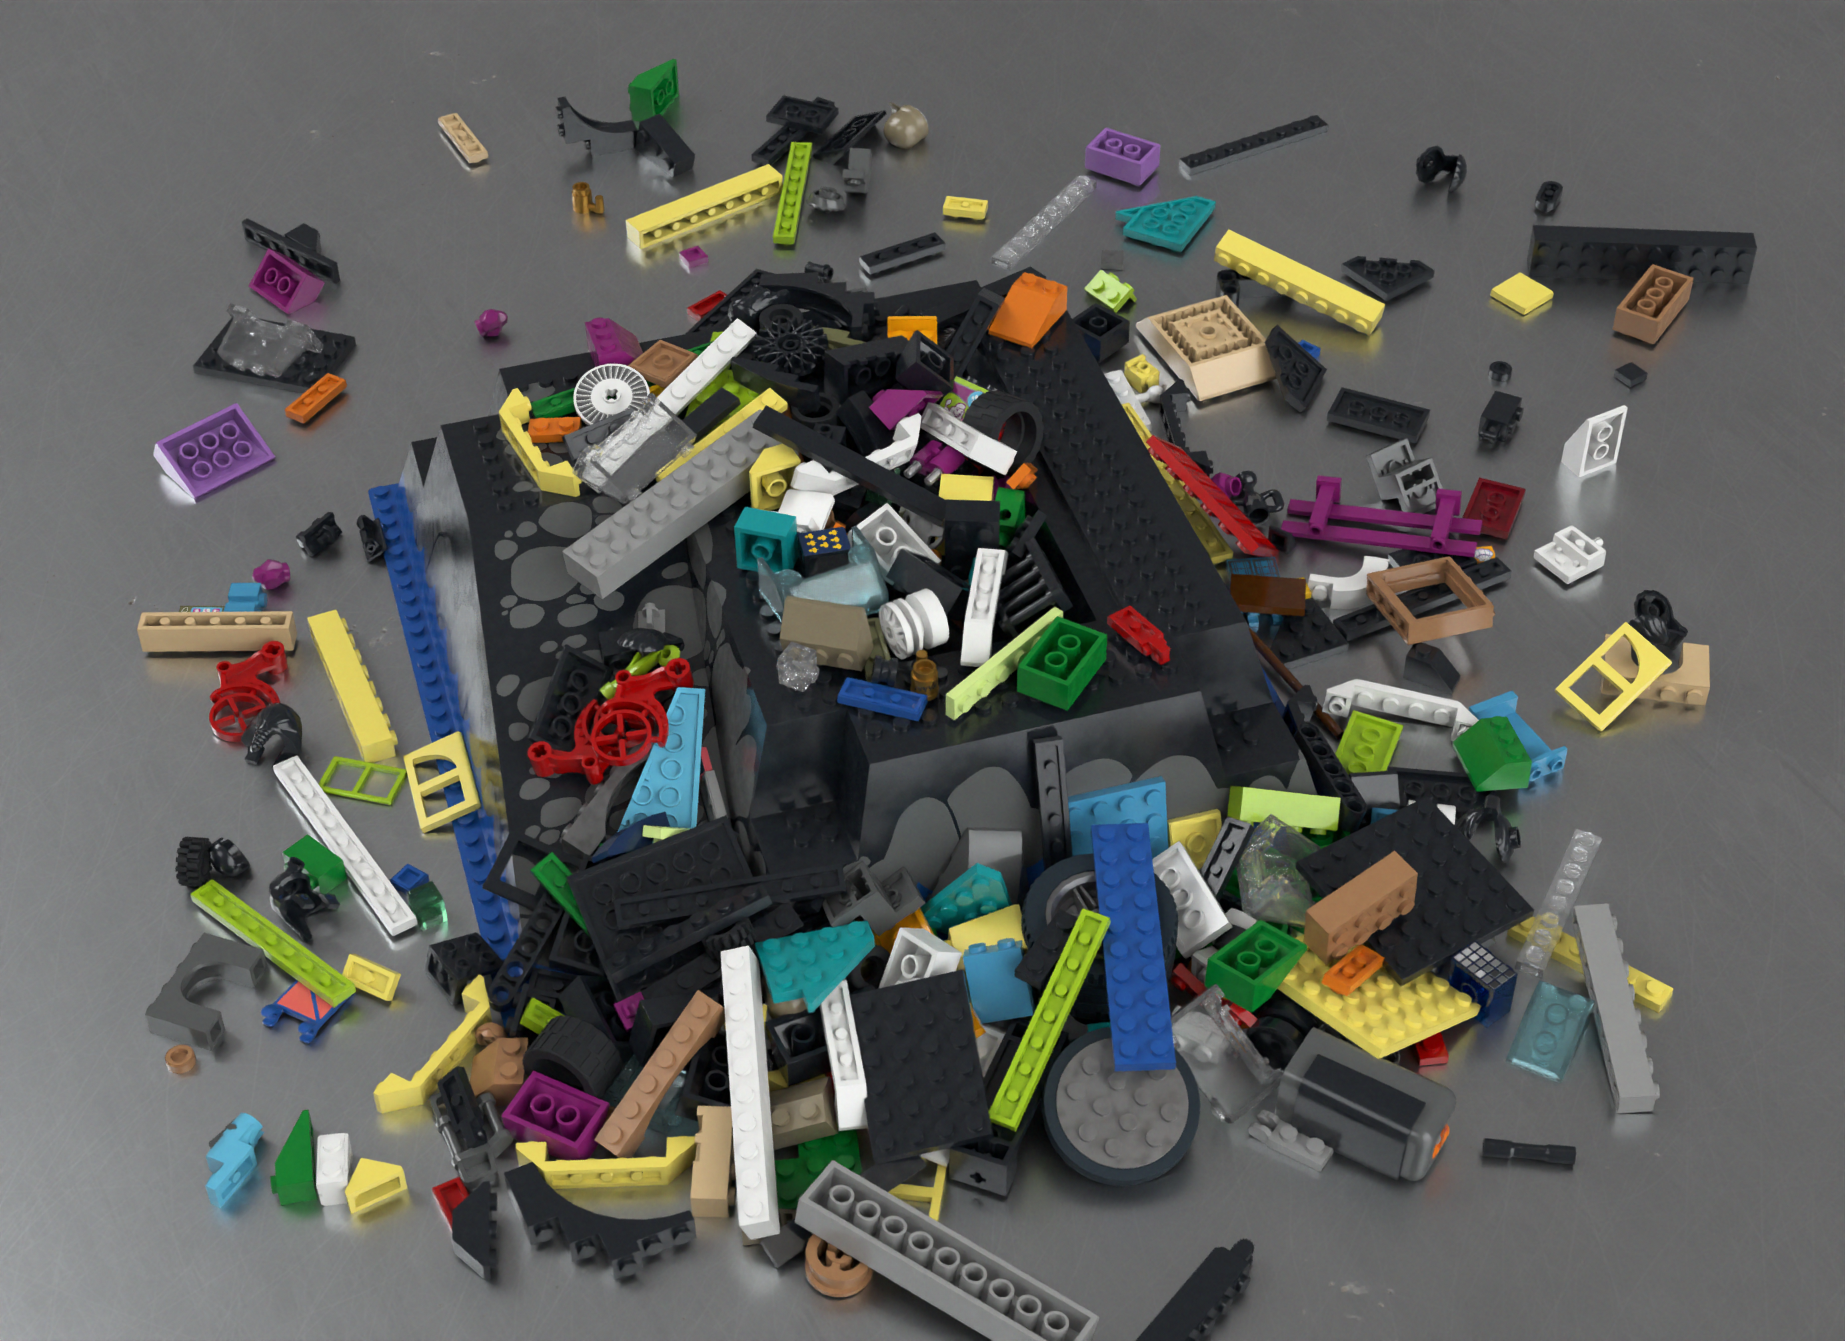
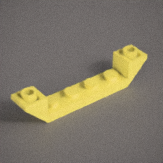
M518 388L513 389L499 410L503 434L542 491L573 497L580 496L579 484L582 483L578 470H573L568 461L550 466L548 461H543L538 446L532 445L529 433L522 430V424L530 421L529 411L532 410L527 396L523 397Z
M478 975L463 990L464 1009L468 1013L464 1021L456 1030L449 1034L446 1042L432 1053L429 1061L421 1070H418L413 1075L411 1081L390 1073L384 1081L376 1086L373 1095L378 1112L387 1113L423 1105L437 1090L438 1081L456 1068L478 1043L475 1037L476 1030L479 1026L492 1022L483 976Z
M695 1136L667 1137L666 1157L590 1158L586 1160L549 1161L546 1142L530 1141L527 1143H516L519 1167L533 1162L541 1177L552 1189L668 1185L693 1164L697 1150Z

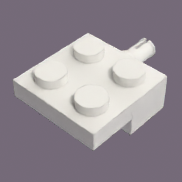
M1571 525L1555 533L1552 542L1536 549L1533 558L1566 584H1569L1602 567L1605 561L1606 550L1602 548L1603 540L1600 537L1591 540Z

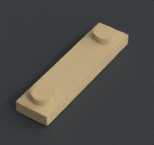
M457 113L438 118L440 127L469 163L479 162L482 159L488 158L487 150Z

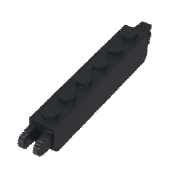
M1243 1238L1237 1241V1244L1235 1243L1230 1250L1225 1247L1214 1248L1136 1341H1198L1202 1335L1207 1336L1211 1332L1215 1319L1219 1314H1226L1232 1305L1235 1295L1237 1293L1242 1294L1250 1283L1248 1273L1249 1266L1253 1263V1256H1251L1254 1252L1253 1242Z

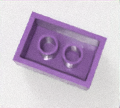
M1106 127L1086 146V169L1129 182L1133 185L1140 186L1159 167L1160 144Z

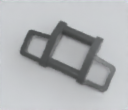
M441 1093L430 1096L429 1101L436 1119V1127L439 1133L444 1135L453 1156L452 1164L455 1170L459 1172L466 1189L472 1190L477 1188L484 1181H496L499 1175L495 1159L513 1142L510 1131L505 1129L495 1108L496 1100L493 1094H482L476 1100L482 1117H487L494 1135L487 1141L488 1143L466 1151L462 1149L449 1115L442 1116L438 1106L444 1104ZM488 1161L490 1162V1171L474 1177L467 1175V1169Z

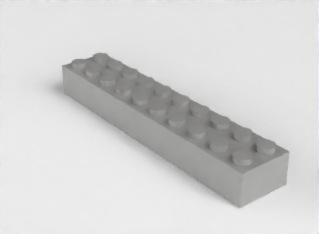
M759 409L563 550L568 574L603 599L750 491L749 471L762 451L766 448L782 444L753 428V424L762 410Z
M834 1160L830 1162L799 1198L795 1223L992 1341H1091L1093 1339L1099 1319L1098 1315Z

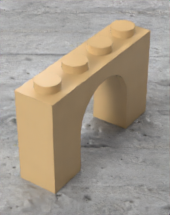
M1605 634L1604 642H1605L1612 634ZM1623 636L1601 658L1632 684L1637 677L1639 667L1631 657V644ZM1683 643L1679 657V669L1669 674H1661L1637 698L1705 706L1710 689L1709 645ZM1601 675L1602 694H1622Z

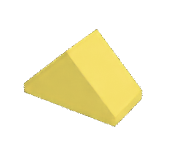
M361 1158L345 1190L350 1213L353 1214L407 1189L404 1170L399 1165Z

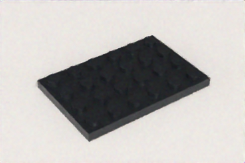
M234 314L193 365L194 373L303 394L327 373L333 375L353 349L356 341L354 336Z
M963 970L849 995L866 1080L867 1097L864 1098L875 1164L994 1138Z

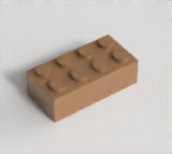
M1652 264L1617 307L1612 330L1641 339L1644 342L1655 344L1688 302L1694 278Z
M1392 852L1306 910L1304 943L1326 965L1334 959H1341L1353 946L1363 944L1375 931L1385 929L1400 914L1405 915L1412 910L1415 901L1418 873L1398 853Z

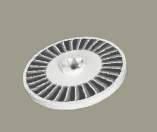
M604 364L589 370L578 381L573 396L574 406L578 416L588 426L632 407L638 416L650 404V390L644 377L635 369L622 364ZM610 395L611 397H614L616 395L617 399L614 400L611 398L608 400L607 396Z

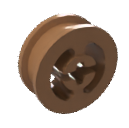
M815 1234L810 1237L807 1243L805 1274L809 1283L817 1291L832 1297H847L860 1292L870 1282L873 1274L872 1268L862 1262L853 1268L852 1256ZM826 1253L825 1266L819 1261L820 1256Z

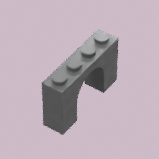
M203 933L199 940L192 945L184 961L177 966L169 982L164 984L161 993L154 1003L148 1006L145 1017L150 1033L211 1051L225 1031L221 1012L189 1002L187 1000L189 995L198 986L213 980H227L255 988L268 969L264 950Z

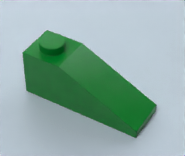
M303 1110L275 1162V1175L270 1176L272 1193L278 1194L281 1205L318 1199L314 1132L309 1110Z

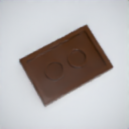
M1231 574L1230 594L1241 612L1292 616L1305 615L1306 579Z

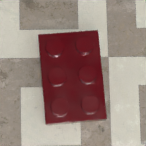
M1479 478L1462 518L1483 520L1480 533L1508 539L1525 497L1526 489Z

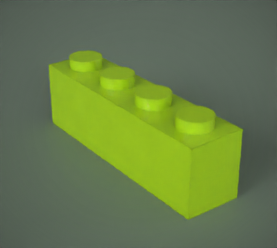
M1230 786L1227 816L1250 823L1253 827L1254 822L1262 823L1261 828L1278 830L1279 824L1286 825V831L1302 833V828L1306 827L1310 828V834L1326 835L1327 830L1337 831L1341 798Z

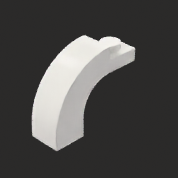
M1365 556L1361 570L1350 577L1337 578L1310 574L1308 587L1311 592V598L1331 602L1330 609H1353L1367 605L1372 602L1366 595L1367 574L1387 570L1389 559Z

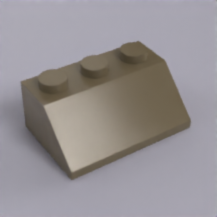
M794 596L786 597L780 632V642L785 659L862 671L874 649L864 607Z
M830 1076L769 1092L774 1150L838 1134L832 1079Z

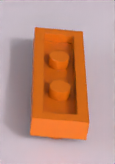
M327 373L284 409L286 417L304 424L347 387L346 379Z
M1023 463L1006 483L1014 490L1027 489L1036 480L1037 477L1034 474L1038 469L1031 463Z
M1362 944L1358 945L1324 974L1322 984L1330 987L1337 994L1348 996L1382 967L1384 957Z

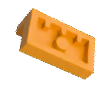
M889 316L887 318L888 338L902 335L910 340L913 333L918 330L937 344L936 316Z

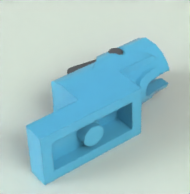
M240 1113L237 1118L209 1142L210 1150L206 1155L209 1170L214 1174L210 1176L205 1187L210 1204L218 1208L224 1205L258 1165L254 1147L264 1134L261 1131L263 1126L249 1114Z

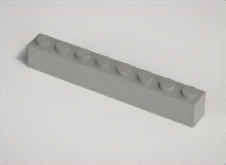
M1608 903L1574 906L1572 926L1617 1114L1653 1111L1655 1099H1659L1660 1095L1657 1081L1652 1080L1653 1062L1651 1056H1646L1647 1038L1645 1032H1640L1639 1008H1634L1635 991L1633 984H1628L1629 967L1627 960H1622L1623 943L1621 937L1616 936V915L1611 914Z

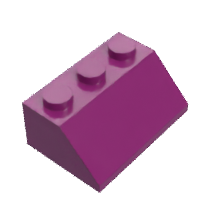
M268 248L249 287L285 313L291 314L315 302L325 282L288 256Z
M595 318L585 322L588 350L595 367L604 364L628 366L643 354L637 337L610 318Z
M883 389L873 397L874 403L869 408L889 430H896V425L901 419L911 417L917 413L922 416L928 402L936 403L943 396V393L941 391L892 389L885 391Z
M533 1070L501 1117L505 1129L510 1131L512 1138L523 1143L530 1141L546 1142L548 1154L561 1160H586L590 1158L599 1144L594 1139L605 1124L610 1105L606 1101Z

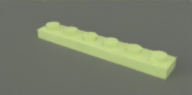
M1053 607L946 694V715L955 720L961 714L969 711L972 705L982 697H986L999 683L1004 682L1017 669L1018 665L1057 616L1063 618V611Z

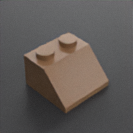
M498 1038L473 1057L470 1084L476 1099L482 1094L492 1093L496 1100L495 1106H508L528 1079L522 1064L523 1055L530 1047L528 1038Z

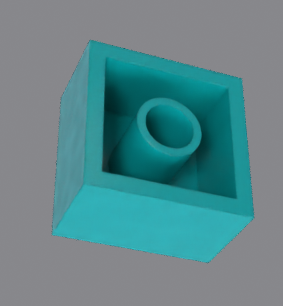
M744 507L734 526L737 568L789 578L798 559L797 517Z

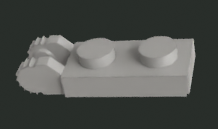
M1262 1109L1256 1117L1260 1123L1253 1122L1248 1127V1132L1252 1137L1267 1144V1147L1318 1172H1321L1334 1152L1333 1148L1324 1145L1321 1139L1309 1138L1298 1133L1297 1129L1291 1126V1124L1280 1120L1275 1113Z

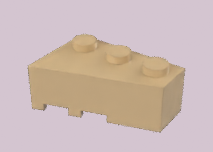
M697 1106L699 1133H695L697 1150L695 1161H693L690 1196L692 1215L695 1217H729L730 1205L736 1204V1187H732L733 1180H736L731 1107Z

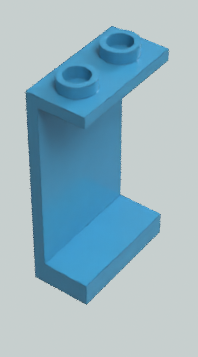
M1513 691L1469 707V711L1478 720L1494 716L1508 718L1532 761L1529 781L1537 780L1541 776L1564 768L1568 749L1563 746L1551 750L1515 712L1518 696Z

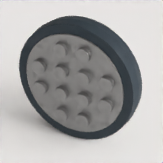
M1110 1027L1093 1030L1074 1040L1059 1054L1052 1064L1045 1079L1041 1104L1044 1127L1058 1155L1073 1170L1084 1177L1102 1184L1114 1186H1131L1145 1183L1173 1168L1190 1148L1195 1138L1200 1118V1095L1197 1082L1183 1056L1174 1048L1176 1067L1173 1070L1114 1071Z

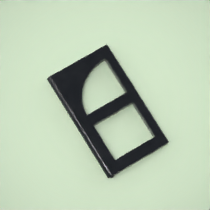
M511 829L485 883H483L482 889L534 911L546 891L541 884L536 894L533 895L500 880L518 843L547 856L553 852L563 864H568L577 869H580L582 859Z

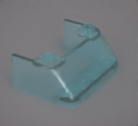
M857 526L851 527L852 548L848 552L850 564L803 579L798 572L791 569H784L773 573L763 557L757 559L759 592L781 623L787 596L864 607L866 616L879 612L881 605L889 603L888 590L876 552Z

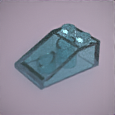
M1539 980L1517 1030L1506 1062L1562 1083L1590 1024L1595 1000Z

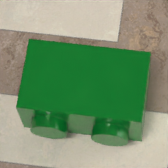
M308 834L282 852L285 871L288 868L287 862L290 857L299 858L304 862L305 866L302 872L310 878L311 889L318 895L327 894L347 879L343 860Z

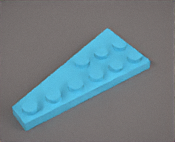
M677 687L666 714L669 723L666 745L661 748L658 746V743H654L618 832L648 816L665 811L670 827H696L705 689Z

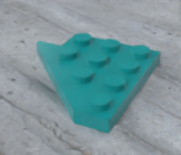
M1194 196L1116 211L1115 220L1127 223L1123 228L1124 236L1182 252L1215 210L1216 201Z
M976 863L920 908L931 928H935L936 931L948 935L949 928L1012 905L1001 872Z
M866 920L836 927H826L806 933H796L792 936L777 939H767L755 943V952L773 1003L803 998L808 1013H811L875 947V940L870 925Z

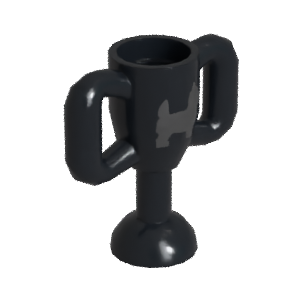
M1243 471L1236 475L1241 481V491L1245 492L1244 498L1231 501L1236 506H1243L1244 515L1254 525L1264 524L1270 518V513L1283 510L1285 503L1278 490L1271 489L1260 494L1254 491L1253 488L1257 483V476L1254 472ZM1272 497L1275 506L1267 505L1265 500Z

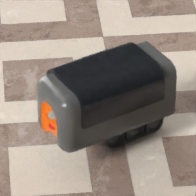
M1324 1022L1319 1029L1313 1027L1287 1065L1280 1081L1275 1114L1280 1120L1295 1127L1298 1133L1309 1138L1321 1139L1324 1145L1333 1148V1151L1394 1180L1399 1181L1403 1177L1407 1180L1416 1181L1421 1180L1427 1174L1448 1138L1450 1130L1447 1122L1454 1112L1456 1097L1453 1091L1446 1086L1399 1066L1400 1053L1398 1051L1377 1059Z

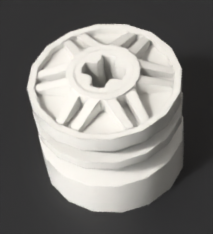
M927 588L907 595L905 600L899 598L880 607L879 620L885 640L892 652L900 659L916 654L923 647L930 649L946 643L949 638V626L944 609L936 595Z

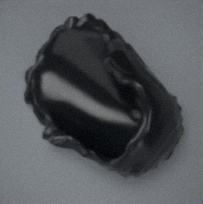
M754 284L748 296L730 303L728 317L731 323L738 318L752 330L757 331L760 329L759 316L762 311L769 306L786 304L790 299L789 291L782 289L778 292H771L769 289H764Z

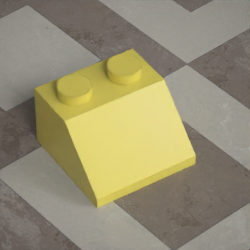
M780 444L762 451L749 471L752 508L766 511L778 509L786 492L789 489H794L790 484L794 470L801 464V460L792 448Z

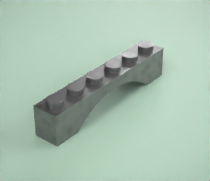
M656 722L652 731L653 736H657L659 733V727ZM645 741L637 746L627 748V756L639 750ZM652 743L649 752L638 762L627 766L612 767L609 774L611 776L605 783L601 782L597 786L589 804L586 802L582 805L574 824H568L561 834L562 850L583 860L584 854L593 856L599 849V844L606 842V824L612 804L627 784L642 774L654 743Z

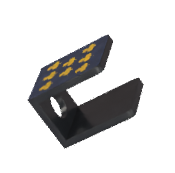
M844 527L798 533L799 563L805 583H811L821 578L824 581L852 575L846 553L851 552V547Z

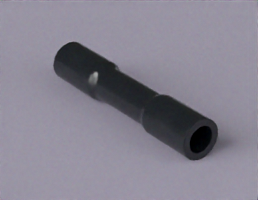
M1484 1138L1482 1155L1508 1159L1544 1160L1549 1163L1574 1165L1576 1147L1553 1144H1526L1510 1140Z

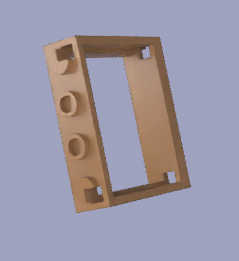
M1450 556L1367 574L1366 595L1407 645L1493 626V616H1495L1493 611L1494 605ZM1446 583L1467 608L1416 619L1395 593Z

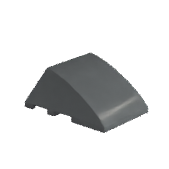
M967 827L951 854L952 860L945 872L940 873L936 888L925 899L926 903L973 865L979 863L1001 872L1012 905L1019 904L1022 913L1024 899H1026V894L1029 891L1021 829Z

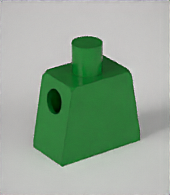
M998 487L995 501H1000V550H1004L1014 538L1013 534L1018 526L1025 520L1024 491ZM1007 511L1011 513L1010 518L1005 517Z

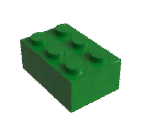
M1057 616L1018 665L1017 692L1068 711L1106 660L1107 634Z

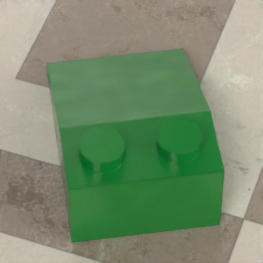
M671 59L637 75L629 83V110L633 121L641 122L659 113L662 115L677 98L679 86L676 59Z
M1259 920L1208 958L1205 987L1252 1013L1270 999L1306 952L1307 945L1270 924Z

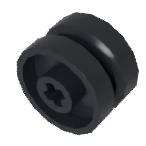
M1273 999L1263 1005L1257 1015L1258 1020L1247 1030L1244 1041L1247 1050L1257 1062L1274 1072L1283 1074L1313 1027L1319 1029V1026L1312 1014L1302 1006L1289 1000Z

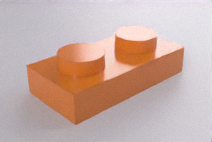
M581 417L530 419L528 433L532 443L563 442V436L582 428Z

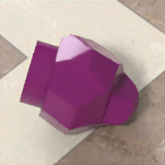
M489 309L485 310L474 323L482 337L486 335L497 336L507 323L508 316L505 312Z
M1219 472L1211 478L1229 499L1240 494L1241 481L1238 477Z
M268 559L260 567L253 570L252 578L254 582L261 583L264 589L273 590L284 582L290 581V569L286 562L280 563L279 561Z

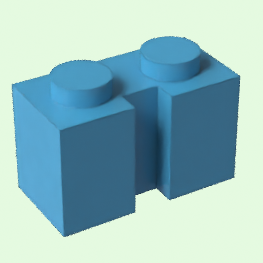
M231 583L228 593L229 602L225 604L224 612L263 611V608L267 607L268 599L267 594L263 593L261 583Z

